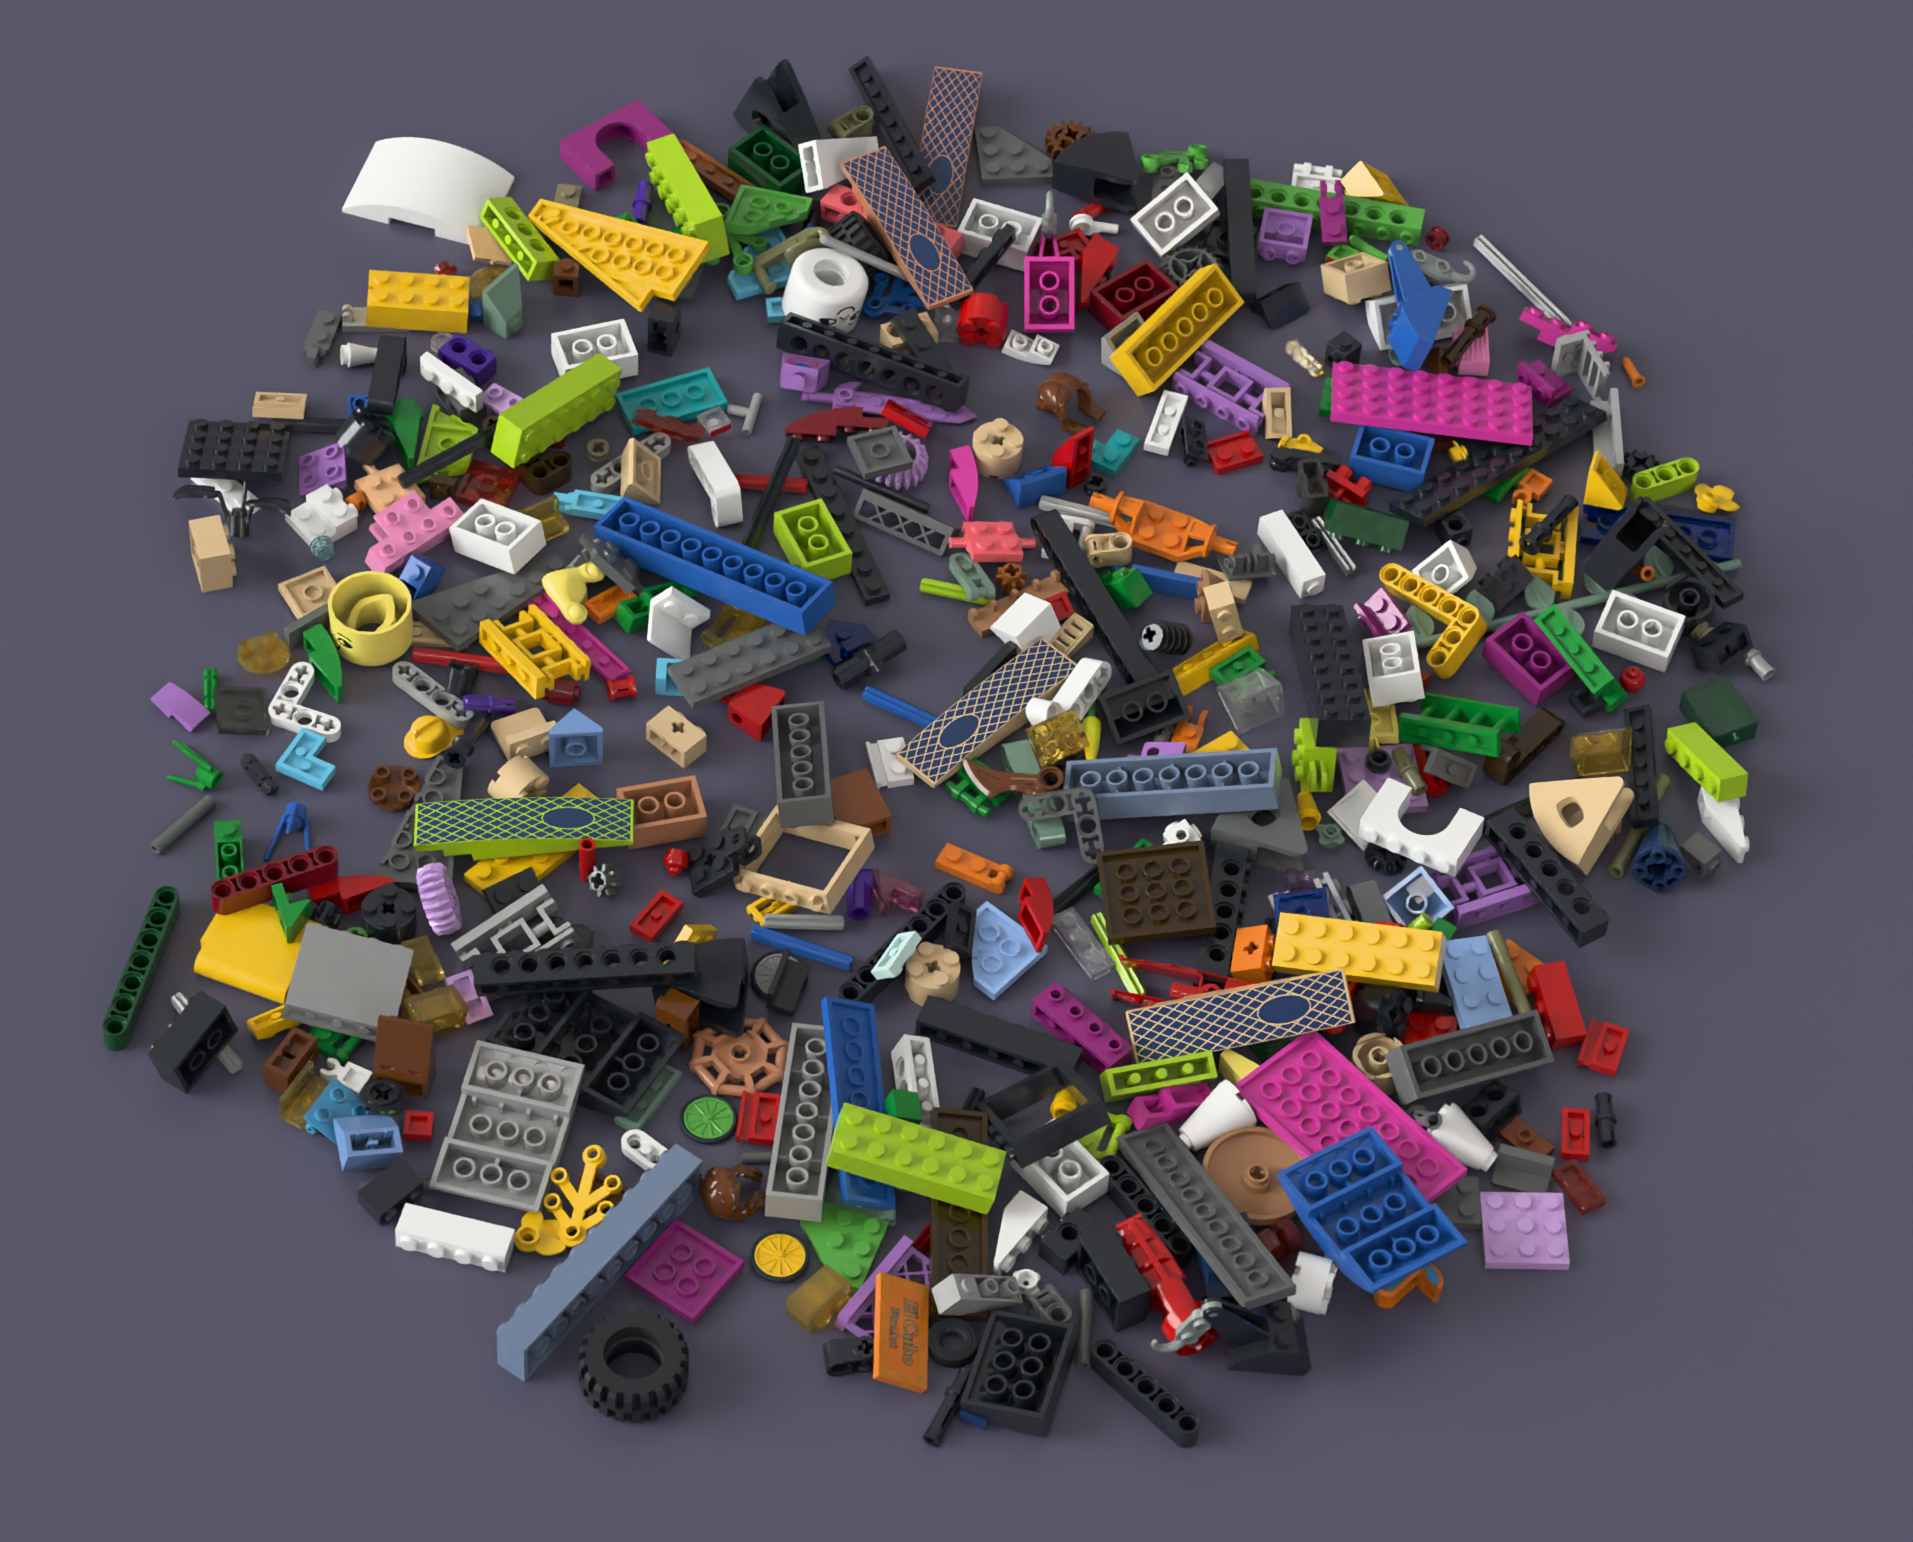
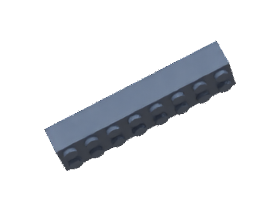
M1277 748L1067 761L1063 789L1080 786L1091 788L1096 795L1100 820L1278 809L1282 767ZM1081 792L1080 797L1076 799L1077 802L1080 801L1083 805V812L1078 811V815L1086 812L1094 813L1093 809L1089 811L1087 809V801L1091 798L1090 796H1085L1084 792ZM1073 814L1066 815L1068 822L1075 821ZM1085 818V819H1083L1082 821L1093 820V819H1091V818Z

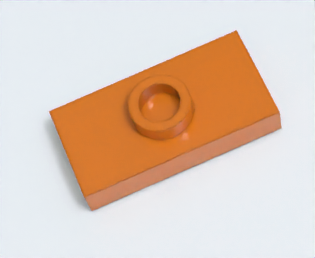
M615 585L583 602V606L586 608L588 615L599 625L614 616L619 601L638 596L633 592L628 595L618 585Z

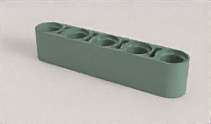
M1027 739L1000 746L1001 758L1006 772L1038 774L1041 770ZM1015 792L1019 804L1024 797L1028 796L1024 793ZM1045 798L1041 799V805L1036 806L1032 804V801H1029L1027 806L1023 808L1024 811L1027 810L1030 812V815H1034L1035 809L1043 808V813H1047ZM1051 798L1050 807L1053 810L1057 811L1054 801ZM1060 816L1027 821L1038 849L1066 843L1065 829Z

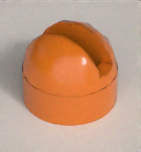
M362 491L356 492L344 499L347 505L352 503L358 512L366 507L367 501Z

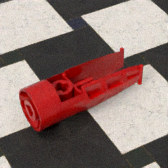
M1123 954L1119 955L1122 966L1199 984L1198 987L1172 982L1169 997L1174 999L1222 990L1215 984L1205 985V980L1225 984L1224 989L1257 984L1192 968L1124 958ZM1110 990L1113 1001L1119 999L1141 1007L1153 1006L1156 1003L1168 1001L1119 990Z
M1138 1213L1115 1226L1123 1240L1124 1249L1128 1255H1132L1135 1258L1141 1276H1145L1150 1282L1152 1291L1150 1292L1149 1304L1154 1311H1160L1165 1320L1162 1323L1161 1330L1167 1340L1171 1342L1175 1339L1176 1329L1191 1315L1193 1310L1202 1308V1301L1194 1300L1183 1282V1279L1187 1278L1183 1270L1156 1232L1142 1218V1214ZM1211 1325V1328L1205 1331L1196 1343L1185 1344L1175 1353L1178 1356L1185 1357L1201 1352L1210 1346L1220 1334Z

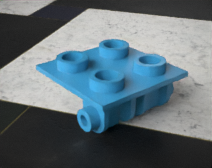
M334 1077L303 1118L307 1124L305 1129L309 1133L314 1134L320 1131L337 1145L333 1124L334 1118L375 1114L373 1110H366L364 1104L361 1103V1098Z

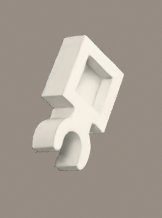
M328 1058L327 1066L333 1070L327 1071L323 1068L320 1070V1077L323 1080L330 1082L335 1077L359 1097L363 1087L373 1079V1072L351 1062L342 1067L339 1061L334 1058Z

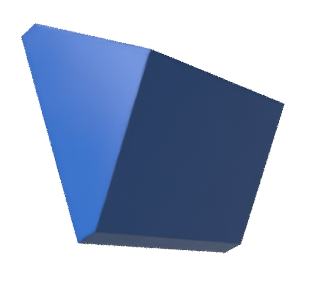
M1046 465L1002 479L1019 510L1038 504L1042 495L1055 498L1065 495L1067 470L1064 466Z

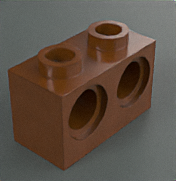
M293 1027L263 1066L265 1085L286 1096L291 1093V1089H295L294 1085L296 1084L297 1086V1082L304 1072L308 1071L319 1057L318 1038Z

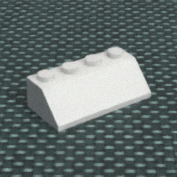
M1454 283L1443 286L1452 290V294L1435 340L1452 337V333H1457L1458 324L1464 325L1467 319L1472 318L1467 284ZM1395 295L1365 300L1368 325L1379 349H1390L1391 345L1387 340L1390 329L1387 326L1392 315L1397 316L1395 314L1397 308Z

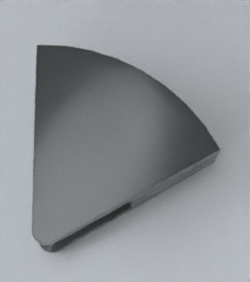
M1289 778L1281 779L1278 809L1220 812L1211 829L1209 850L1216 852L1217 844L1248 848L1247 859L1252 860V866L1294 880H1301L1304 876L1301 857L1307 855L1308 848Z

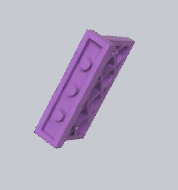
M904 1235L840 1311L834 1326L842 1332L847 1329L857 1337H873L874 1330L864 1331L856 1323L859 1319L872 1318L874 1328L876 1275L884 1272L907 1280L924 1278V1283L926 1286H929L930 1291V1271H928L930 1270V1259L912 1247L913 1241ZM912 1257L921 1264L922 1271L908 1272L906 1263Z

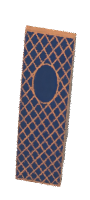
M935 66L920 151L936 181L917 195L934 222L956 230L974 134L983 72Z
M886 146L841 162V170L852 184V192L862 205L864 216L928 310L974 293L972 286L941 232Z

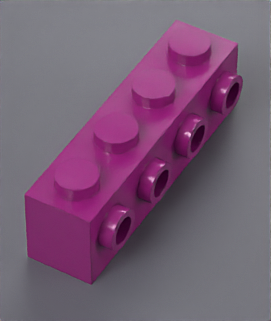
M1055 981L1032 999L1031 1016L1060 1041L1070 1042L1083 1048L1081 1059L1098 1074L1101 1075L1106 1069L1132 1064L1134 1048L1131 1043L1114 1032L1106 1021L1100 1020L1093 1014L1087 1005L1079 1002L1069 989L1063 988Z

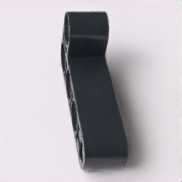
M380 334L368 394L367 409L370 413L394 415L401 376H405L407 367L406 336Z

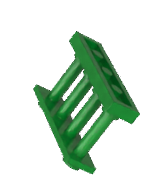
M1424 692L1425 698L1421 699V713L1419 715L1402 712L1398 716V736L1400 741L1498 757L1501 753V733L1503 731L1516 734L1521 732V708Z

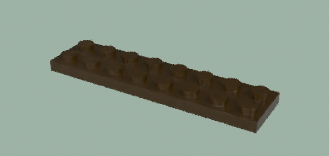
M940 1107L932 1108L931 1129L988 1146V1112ZM930 1198L929 1317L959 1318L968 1321L986 1322L988 1310L965 1315H939L932 1288L952 1273L988 1275V1214Z

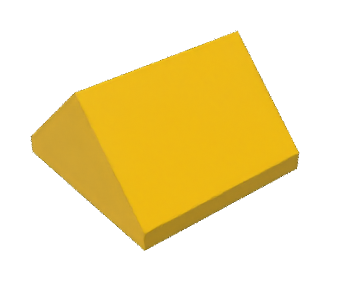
M1597 450L1594 453L1589 469L1583 504L1619 511L1624 506L1628 488L1602 453Z

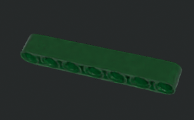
M162 886L156 890L102 1025L104 1044L111 1051H121L128 1046L180 916L179 893L175 887Z

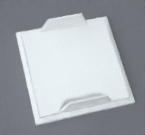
M1364 779L1327 811L1362 851L1367 848L1370 842L1358 837L1360 819L1377 795L1376 791Z

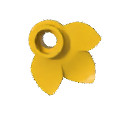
M1705 483L1695 486L1694 492L1697 494V507L1700 510L1715 513L1718 508L1726 511L1740 509V506L1732 501L1734 497L1732 489L1721 485L1711 488Z
M541 1211L539 1213L528 1212L523 1216L521 1227L515 1233L514 1244L517 1249L523 1252L536 1251L543 1256L558 1255L566 1249L565 1244L562 1243L559 1237V1231L562 1226L558 1220H544Z

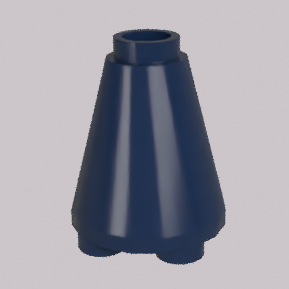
M1660 821V824L1650 826L1646 831L1633 860L1632 875L1641 885L1652 889L1655 893H1664L1667 889L1679 884L1684 878L1686 863L1672 829L1667 823Z

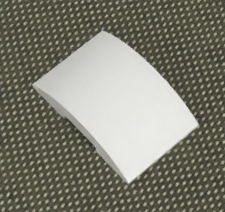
M414 137L384 139L375 143L342 208V212L389 224L391 218L435 229V236L469 245L465 229L467 225L483 228L485 225L479 216L487 198L507 197L515 177L487 158L453 144Z

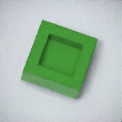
M1335 245L1326 255L1325 262L1329 263L1358 254L1360 251L1348 245Z

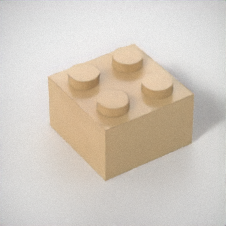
M1365 252L1321 265L1324 293L1333 296L1335 299H1340L1349 305L1358 304L1364 298L1380 297L1382 293L1391 290L1388 262Z
M220 515L189 520L191 553L202 593L233 587L232 576H237L234 560H232L235 559L233 544H229L227 541L230 540L227 524L222 525Z

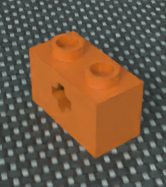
M1268 925L1237 929L1230 970L1234 978L1253 983L1271 981L1272 973L1275 972L1272 962L1277 936L1272 933Z

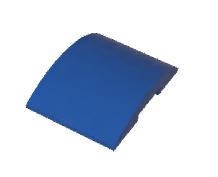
M1372 1125L1277 1172V1176L1299 1218L1329 1259L1333 1260L1337 1268L1352 1282L1365 1291L1374 1294L1467 1246L1468 1242L1436 1203L1430 1204L1402 1171L1403 1163Z

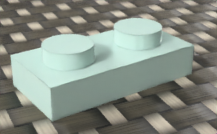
M916 931L897 934L871 973L877 980L898 976L903 970L902 966L915 953L916 946L922 938Z

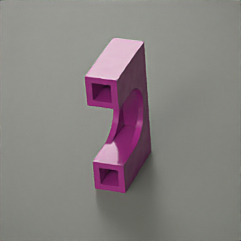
M636 100L560 140V158L596 192L615 182V164L599 149L602 144L610 140L623 139L637 144L645 153H648L646 142L673 134V132L641 101Z

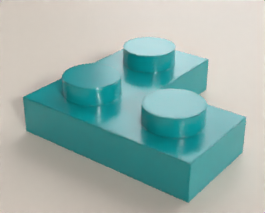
M1117 429L1106 445L1094 440L1091 467L1115 478L1139 446L1140 439Z

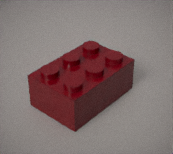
M1145 259L1090 291L1088 311L1111 331L1135 312H1139L1145 322L1179 287L1151 261Z

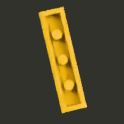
M1243 630L1244 636L1221 643L1217 641L1172 668L1183 697L1212 680L1209 676L1211 668L1250 645L1258 652L1259 645L1256 635Z

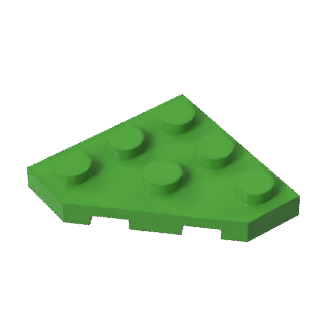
M741 184L725 220V231L736 235H751L806 220L812 208L813 198Z
M824 1201L821 1222L800 1220V1226L804 1233L808 1235L812 1248L821 1264L825 1266L833 1286L856 1293L869 1276L889 1229V1221Z

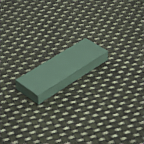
M667 1064L627 1117L616 1116L614 1124L628 1131L633 1129L642 1131L680 1081L682 1071Z

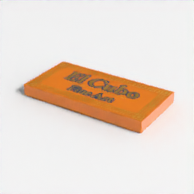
M884 1272L876 1275L873 1379L921 1394L927 1390L929 1286Z

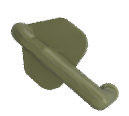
M823 227L806 228L753 259V271L766 295L772 294L777 288L776 283L769 279L766 269L784 259L792 268L795 260L802 253L815 248H831L822 244L820 238H818L821 235L832 237L827 229Z

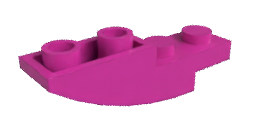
M1526 306L1519 320L1541 330L1537 340L1554 347L1557 338L1584 330L1590 331V341H1596L1597 352H1614L1619 343L1615 341V337L1605 331L1599 333L1593 330V326L1586 321L1580 320L1578 322L1574 320L1571 328L1566 327L1567 324L1556 317L1550 319L1544 316V311L1534 306H1531V308Z

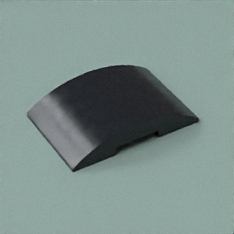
M556 967L553 971H560V969ZM593 990L521 994L486 1037V1042L584 1064L585 1069L577 1105L603 1114L627 1117L685 1042L687 1036L640 1011L635 1016L594 994Z

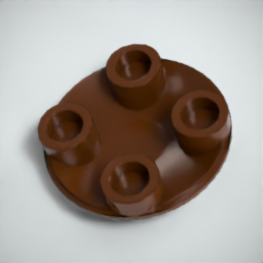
M380 765L375 769L374 775L370 778L367 790L370 800L376 806L385 810H401L414 803L417 792L421 790V782L416 770L412 767Z

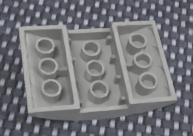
M477 1040L461 1087L462 1094L448 1136L444 1138L429 1188L539 1213L544 1204V1198L548 1195L553 1182L550 1177L551 1172L559 1166L579 1096L585 1065Z

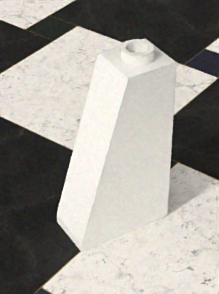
M877 136L813 140L798 144L806 193L827 189L846 179L847 177L841 170V162L878 149Z

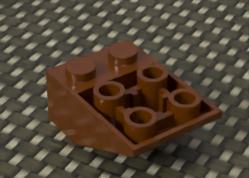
M379 1015L372 1073L373 1080L382 1078L395 1080L404 1087L406 1096L428 1100L436 1074L434 1025L424 1021L400 1019L397 1016Z

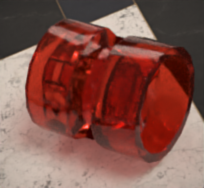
M1288 1218L1272 1224L1270 1229L1264 1228L1255 1233L1277 1262L1282 1261L1283 1256L1288 1258L1303 1250L1301 1234L1296 1225Z

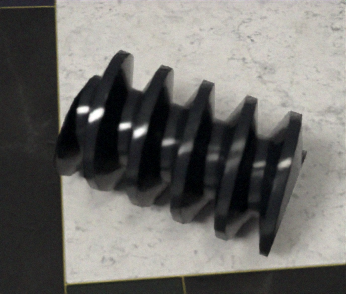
M1149 619L1139 629L1138 642L1143 650L1149 652L1184 655L1192 646L1193 634L1185 624Z

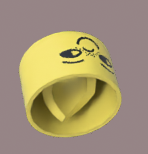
M365 571L344 578L333 588L328 599L331 639L337 652L344 659L360 666H382L400 658L408 650L414 634L412 601L408 588L401 580L384 572ZM366 624H381L374 632L357 631L358 628Z

